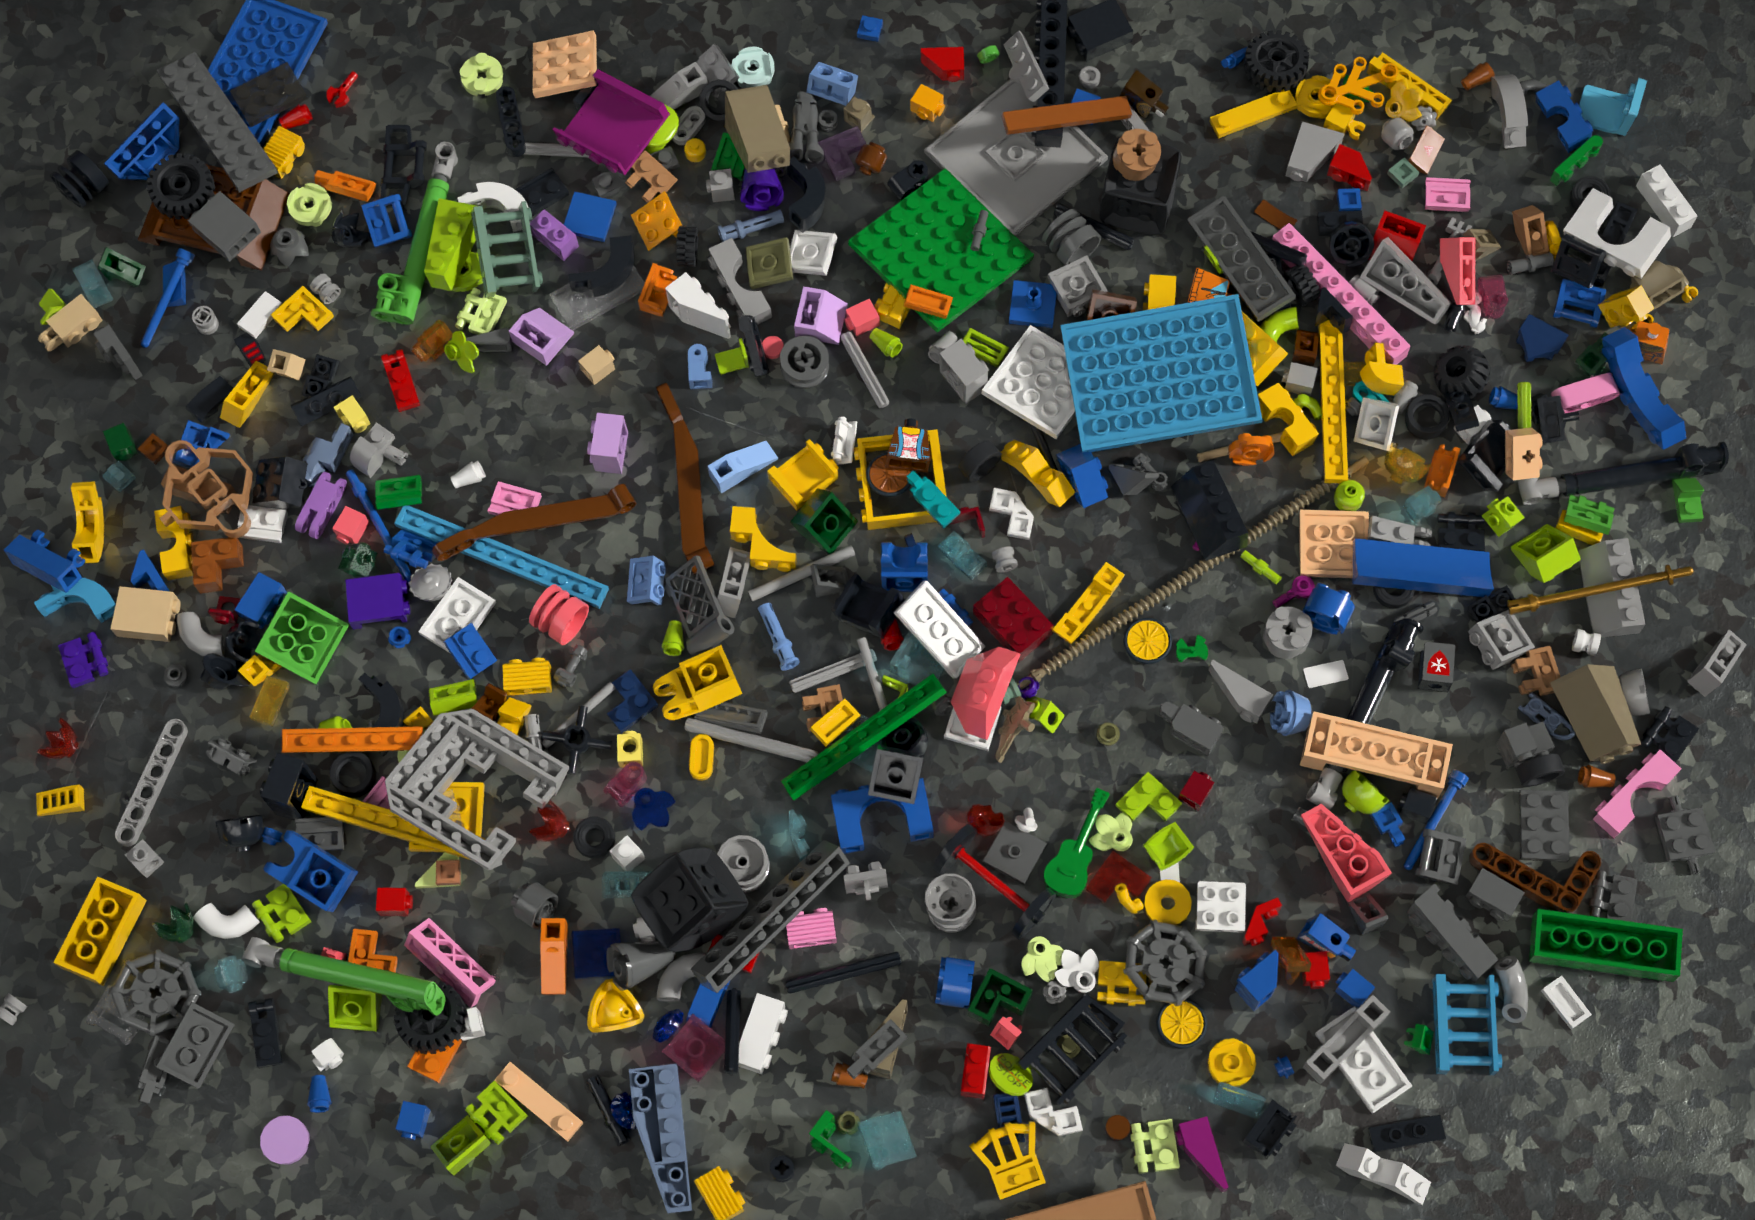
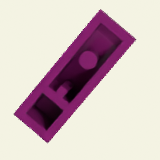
M1207 1116L1180 1123L1177 1127L1178 1131L1175 1132L1178 1146H1183L1184 1152L1221 1192L1227 1191L1229 1187Z

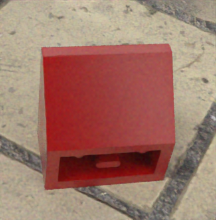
M1384 210L1373 238L1374 249H1372L1368 260H1371L1382 240L1389 237L1413 262L1426 225Z

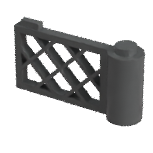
M695 555L665 579L667 584L664 585L668 596L674 600L688 635L686 642L687 650L692 656H697L713 649L734 632L732 622L723 614L701 557ZM694 565L697 568L696 578L690 577ZM681 577L683 578L681 589L677 590L674 581ZM689 580L694 581L692 594L686 593ZM700 584H703L705 588L703 598L698 597ZM685 596L691 597L688 610L684 607ZM697 600L702 601L700 614L694 612ZM708 604L712 605L715 612L710 617L706 616ZM693 615L699 617L697 627L694 629L691 624Z

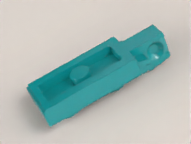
M914 471L906 476V480L912 486L910 491L913 497L943 529L960 515L958 508L930 479L928 480L926 477L921 479Z

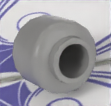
M1393 118L1383 124L1381 138L1392 149L1401 150L1410 146L1413 141L1414 132L1412 127L1403 119Z

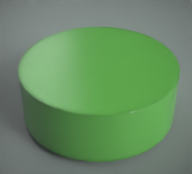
M992 45L982 49L977 54L980 63L986 64L998 58L1000 53L997 47Z

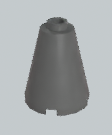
M659 941L614 943L606 951L609 973L614 972L616 979H613V982L622 991L632 988L664 969L673 962L676 956L675 952L667 950Z

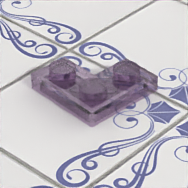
M858 126L818 142L824 151V158L836 181L856 173L849 155L859 151L866 144Z

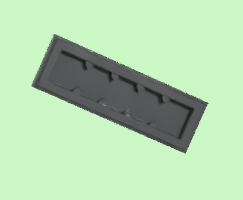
M723 702L705 711L696 713L694 719L761 734L768 714L767 710Z

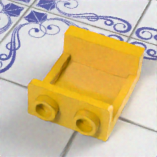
M809 439L806 441L805 448L779 468L771 467L767 470L768 479L797 511L807 502L817 488L825 490L838 479L839 468L834 460L831 458L828 460L825 457L824 450L817 442L814 444Z

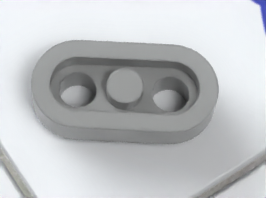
M689 107L679 118L678 130L672 138L674 143L685 145L704 126L706 117L700 107ZM694 118L699 119V120L696 121V122H693V121H692V119H694ZM681 134L686 135L685 137H679Z

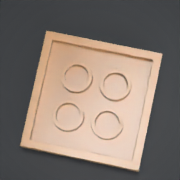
M594 30L533 43V95L535 98L597 86V82L593 77L597 70L596 34Z
M1300 510V576L1353 578V541L1355 538L1368 540L1369 512Z

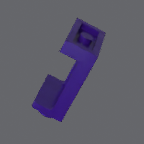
M400 573L345 580L348 621L353 630L362 629V624L395 619H401L402 623L407 622V615H410L409 601L405 600V594L409 593L407 580H404Z

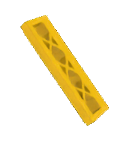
M1383 52L1378 58L1374 56L1369 62L1366 73L1370 76L1379 73L1385 63H1393L1398 67V75L1395 81L1390 83L1380 82L1390 90L1397 81L1404 78L1407 80L1408 89H1424L1422 100L1417 108L1419 106L1424 108L1432 107V112L1437 113L1435 120L1442 115L1452 102L1446 95Z

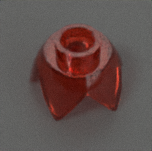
M61 717L59 722L62 728L59 731H46V736L52 747L36 751L44 757L52 759L70 758L79 745L76 741L77 736L74 730Z
M550 800L548 804L553 808L544 807L541 809L537 807L545 825L529 831L536 837V840L541 842H550L563 838L569 828V821H567L563 810Z

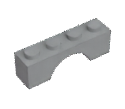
M730 238L709 248L710 257L707 258L712 270H717L719 274L717 276L718 282L722 288L726 287L728 291L726 295L730 304L736 305L738 319L742 315H751L755 317L757 325L771 319V308L761 291L746 290L738 285L735 280L738 270L743 266L742 255L733 239Z
M1372 995L1306 1061L1303 1068L1321 1084L1384 1021L1390 1011Z

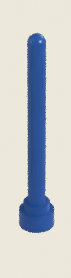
M179 248L175 255L177 257V264L141 340V346L144 348L150 345L185 266H188L194 260L195 255L182 248Z
M1458 770L1451 771L1447 783L1449 786L1424 829L1435 830L1456 791L1464 788L1469 778ZM1423 831L1404 863L1406 870L1413 868L1422 852L1425 838L1423 837Z

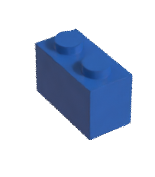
M258 572L234 610L240 618L247 622L259 624V628L263 629L266 624L270 623L274 616L273 612L280 605L287 591L281 583Z

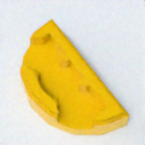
M1548 220L1545 221L1549 252L1552 253L1555 261L1561 237L1556 224Z

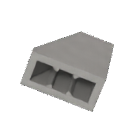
M1302 121L1287 167L1286 176L1294 181L1307 182L1336 153L1339 144H1342L1344 133Z

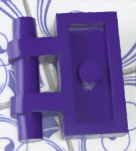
M96 632L87 634L89 642L85 645L80 637L58 645L72 688L95 681L92 672L98 671L101 677L109 674L107 670L108 662L106 657H103L101 651L102 643L97 638ZM89 653H93L94 661L89 663L87 657Z

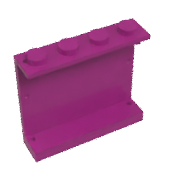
M597 69L593 77L598 86L566 129L563 131L554 127L553 131L558 137L556 140L561 145L573 147V150L581 156L584 154L588 155L593 162L598 165L600 163L604 164L613 173L619 172L626 175L670 113L664 103Z

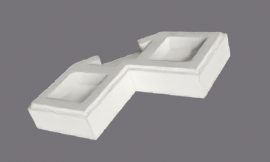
M994 488L989 511L1011 515L1007 536L1029 540L1034 520L1032 513L1026 508L1016 492Z
M1048 1088L1024 1094L1029 1118L1057 1136L1083 1131L1077 1106L1053 1111Z

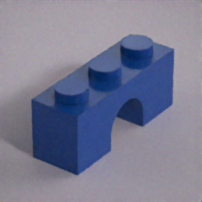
M1558 80L1536 92V103L1546 119L1555 114H1562L1568 119L1565 124L1557 128V136L1567 152L1570 153L1581 147L1592 137L1593 127L1588 120L1584 121L1581 116L1582 110L1578 103H1573L1570 99L1571 93L1566 85L1562 86Z

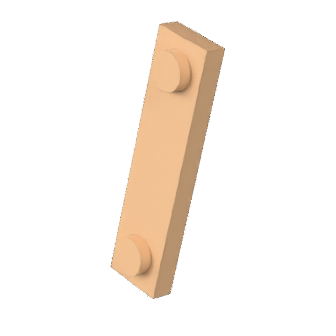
M511 1062L496 1077V1083L567 1142L582 1126L583 1122Z

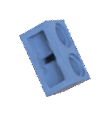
M818 62L809 74L807 93L846 106L855 94L858 75Z

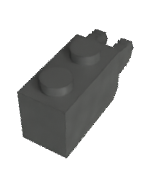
M1169 701L1161 704L1159 715L1171 724L1170 731L1172 736L1209 756L1223 732L1224 727L1221 725V722L1214 717L1208 718L1204 716L1193 705L1187 706L1183 704L1180 708Z

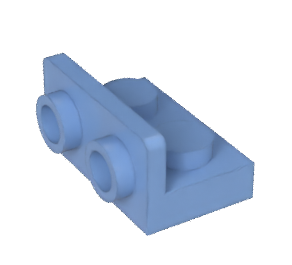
M655 556L630 559L628 603L652 602L657 606L662 605L664 576L666 574V567L663 561Z

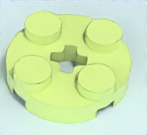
M478 53L476 56L471 57L460 69L462 85L472 95L485 94V96L495 93L502 86L503 70L501 64L494 57L487 56L485 53ZM485 72L486 78L480 77L478 79L477 77L479 73Z
M308 183L304 187L295 188L290 193L287 199V207L291 218L296 223L303 226L318 227L329 216L332 202L327 191L322 186ZM313 201L314 206L312 208H306L304 204Z

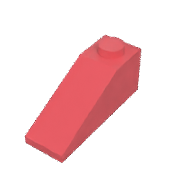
M1440 238V262L1456 305H1475V238Z

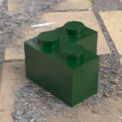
M989 968L968 1009V1016L987 1026H990L999 1006L1022 1016L1032 997L1033 990Z

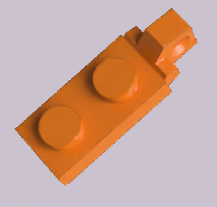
M318 170L314 175L315 184L322 186L325 190L368 202L376 190L375 182L339 171L326 173Z

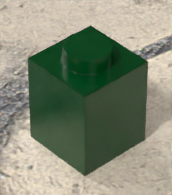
M124 423L103 431L111 454L117 462L130 460L134 455L138 454L130 431Z

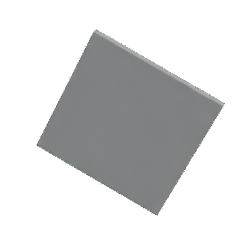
M1010 79L925 148L924 153L941 170L946 168L1012 234L1017 236L1106 162L1108 156L1077 126L1063 127L1061 148L1035 146V137H1031V132L1007 135L1001 117L1002 113L1029 109L1036 106V101L1033 103L1028 99L1022 84Z

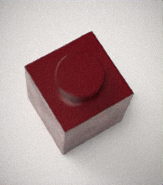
M1194 770L1180 792L1178 800L1199 811L1212 791L1215 782L1212 781L1208 774L1204 772L1198 773Z

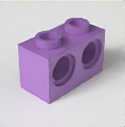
M545 209L530 222L532 236L563 261L579 247L576 234Z

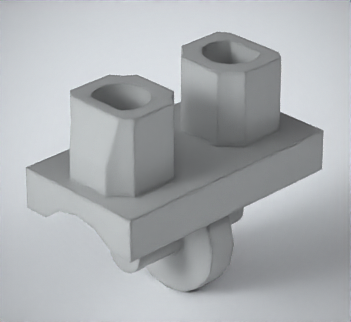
M879 861L868 864L869 871L859 872V866L856 865L847 866L846 875H843L846 894H865L866 901L871 900L870 893L879 892L881 888H888L886 869L882 868Z

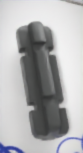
M1429 601L1423 607L1419 606L1406 612L1404 616L1399 615L1395 617L1393 622L1403 618H1409L1418 622L1425 619L1427 615L1435 614L1437 607L1433 601Z

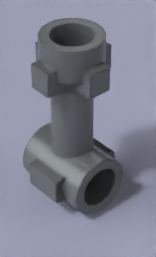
M1143 453L1136 456L1132 461L1134 467L1156 472L1149 464L1151 459L1148 456H1144ZM1158 472L1159 477L1152 482L1151 487L1155 491L1161 492L1167 488L1168 476L1163 472Z
M577 644L574 648H571L569 654L572 657L566 668L559 667L554 675V680L557 681V684L563 687L573 686L577 675L573 674L580 660H586L587 649Z

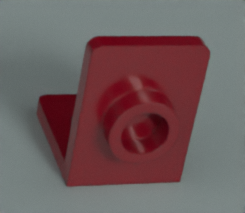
M963 507L958 509L960 515L949 524L952 525L976 518L981 538H984L985 527L979 507L970 509L969 507Z
M220 596L217 609L209 608L208 613L216 623L223 625L228 623L237 624L239 616L235 610L233 612L222 610V607L226 603H233L236 608L241 599Z

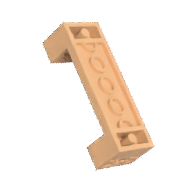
M1313 711L1307 729L1300 766L1323 771L1326 763L1415 784L1417 790L1433 795L1438 799L1444 789L1453 744Z

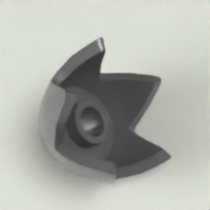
M294 228L278 230L270 242L271 255H276L286 267L291 265L295 256H309L308 246L304 240L305 235ZM286 239H290L289 242L283 243Z

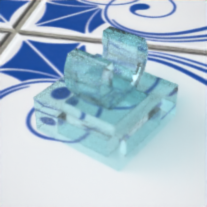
M120 461L116 464L113 463L107 469V472L102 475L119 493L136 478Z

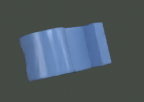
M694 344L688 349L690 389L712 388L711 371L706 372V365L709 360L707 349L702 344Z

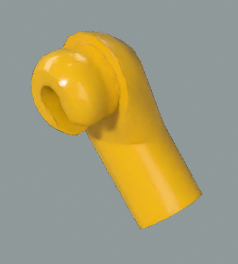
M1125 884L1116 885L1115 891L1119 903L1132 914H1137V911L1143 910L1142 901L1139 898L1132 901Z

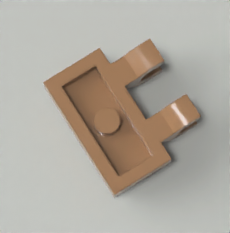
M645 150L631 168L635 172L625 184L632 189L643 178L651 186L641 197L648 203L657 193L667 192L678 179Z
M1550 646L1528 650L1526 653L1527 658L1516 659L1515 663L1511 665L1514 674L1530 668L1532 670L1534 679L1522 681L1523 685L1518 686L1521 695L1529 694L1535 690L1539 691L1540 696L1555 693L1550 682L1561 676Z
M840 684L817 688V695L802 697L803 711H809L820 706L822 717L843 700ZM814 717L807 719L806 725L808 733H811V726H813L822 717Z

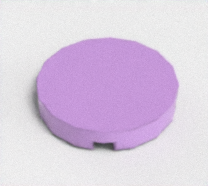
M279 1116L271 1120L264 1127L260 1136V1146L263 1154L270 1161L280 1165H290L299 1161L306 1154L310 1141V1135L306 1126L299 1119L291 1116Z

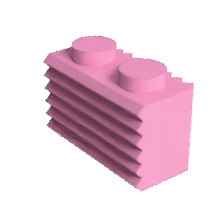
M827 908L815 909L812 914L805 915L801 911L786 926L790 949L837 943L833 912L828 911Z

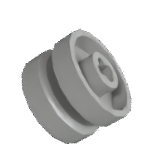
M738 835L724 842L717 853L744 893L758 890L765 884L770 874V862L765 847L759 840L747 835Z

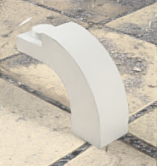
M496 182L477 183V192H468L457 197L458 202L483 206V209L496 208L503 212L519 211L520 203L525 201L522 195L515 189ZM521 219L510 221L513 232L522 230Z

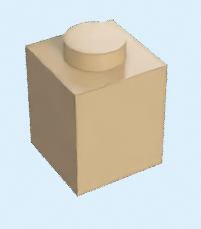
M600 345L578 360L581 371L594 385L615 370L613 355L607 349L604 351Z
M273 349L267 371L283 377L300 380L306 359Z

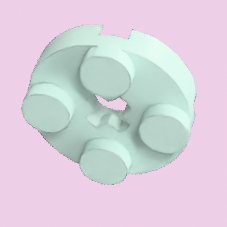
M744 48L732 60V67L740 77L737 82L741 88L769 85L775 71L774 60L762 48ZM751 64H755V67H759L755 71L748 70V68L751 67Z

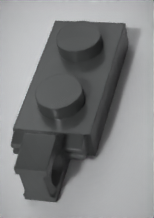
M890 1019L855 1052V1055L852 1057L854 1063L847 1069V1073L855 1079L863 1071L866 1074L873 1071L908 1036Z
M157 1035L153 1038L138 1080L137 1088L142 1089L138 1099L140 1103L149 1104L152 1094H159L160 1089L163 1088L168 1073L155 1066L167 1047L169 1039Z

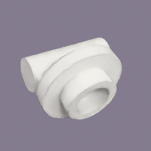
M1025 808L1023 811L1024 815L1016 816L1015 823L1018 829L1029 833L1037 829V824L1035 823L1032 809Z

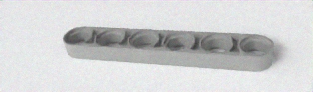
M171 719L166 723L117 826L115 838L123 846H132L139 839L183 745L188 729L180 719ZM174 725L182 726V731L179 735L173 736L170 734V730ZM167 745L172 747V753L169 756H161L160 751L162 747ZM154 767H162L163 771L159 777L151 776V770ZM146 787H151L153 790L152 795L146 799L142 798L141 791ZM136 808H141L143 811L141 818L137 820L132 819L131 812ZM127 829L132 830L133 835L131 839L123 841L121 839L122 832Z

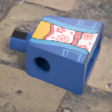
M1321 913L1308 919L1296 938L1316 952L1327 951L1328 959L1339 955L1349 962L1356 952L1354 948L1346 943L1350 935Z

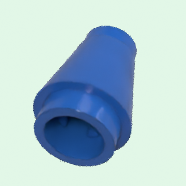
M1499 386V388L1493 387L1489 396V404L1493 405L1494 408L1516 410L1518 409L1517 394L1502 386Z
M312 1076L307 1106L314 1113L326 1112L329 1110V1105L332 1104L326 1076Z

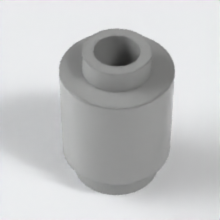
M1358 274L1350 280L1349 284L1371 306L1376 303L1380 297L1378 295L1379 289L1361 279Z

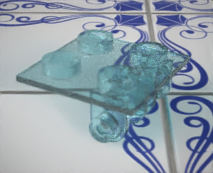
M901 1111L858 1122L859 1131L862 1133L865 1142L864 1145L867 1147V1153H869L872 1161V1167L876 1171L885 1168L887 1165L917 1157Z

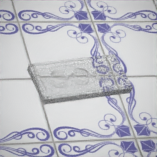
M605 264L599 266L598 268H596V269H594V270H592V271H596V270L602 268ZM633 265L626 281L616 290L606 295L594 297L592 290L583 293L572 292L570 284H567L550 293L549 296L568 327L573 331L640 294L645 282Z

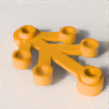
M1357 57L1354 59L1353 69L1347 83L1338 87L1340 79L1346 75L1347 68L1343 64H1337L1334 67L1330 83L1320 88L1318 99L1327 106L1336 103L1350 108L1353 114L1359 115L1364 110V102L1343 96L1350 93L1370 101L1373 107L1379 108L1384 103V95L1363 88L1382 81L1386 83L1395 81L1398 75V67L1393 63H1386L1382 66L1379 73L1358 80L1360 73L1366 68L1367 61L1363 57ZM1360 62L1363 66H1358L1356 63ZM1340 69L1343 73H1338L1336 70ZM1379 98L1381 101L1376 102L1374 99ZM1355 105H1358V106H1360L1361 108H1360V109H1356L1354 106H1355Z

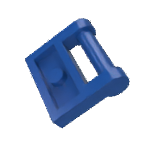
M400 194L361 205L375 248L413 236L411 229H408L403 214ZM391 204L400 232L395 234L386 206Z
M1563 279L1553 317L1558 319L1564 317L1590 324V327L1597 328L1601 315L1598 304L1604 301L1606 289L1594 286L1587 288L1576 282ZM1567 304L1593 311V316L1565 309L1563 305Z

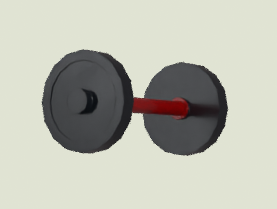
M969 823L961 828L945 844L933 865V870L939 875H943L959 859L1024 912L1011 931V934L1020 940L1043 920L1046 915L1045 912L1056 897V893L1050 888H1046L1031 904L1021 898L965 852L977 834V829Z

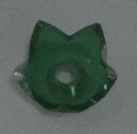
M187 902L184 904L186 913L177 907L170 906V925L158 922L152 923L159 937L166 941L182 943L192 936L194 932L192 930L194 919Z

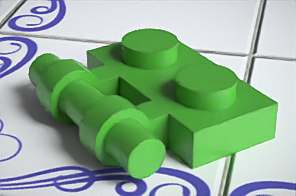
M1569 496L1564 522L1598 533L1609 534L1615 508L1607 506L1606 503L1601 501L1597 503L1587 500L1585 496Z

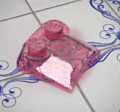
M692 1014L662 1052L699 1083L725 1053V1040Z

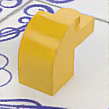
M1375 343L1365 354L1366 365L1360 371L1361 379L1372 391L1395 396L1404 386L1402 365L1387 364L1385 362L1384 344Z

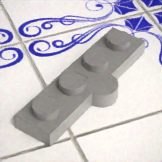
M1017 31L1003 44L1013 65L1009 72V77L1016 83L1022 84L1028 99L1034 103L1049 87L1025 35Z

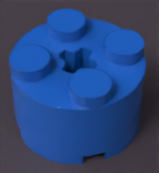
M1317 583L1316 587L1312 589L1302 611L1309 615L1311 621L1314 622V628L1328 634L1337 635L1338 631L1341 634L1344 633L1355 605L1350 600L1351 595L1344 590H1338L1337 592L1325 584Z
M941 957L936 1004L969 1008L975 961Z

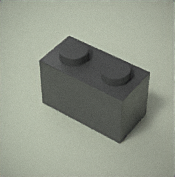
M1482 868L1465 898L1469 899V903L1474 907L1480 909L1483 907L1488 910L1493 918L1500 921H1508L1525 892Z

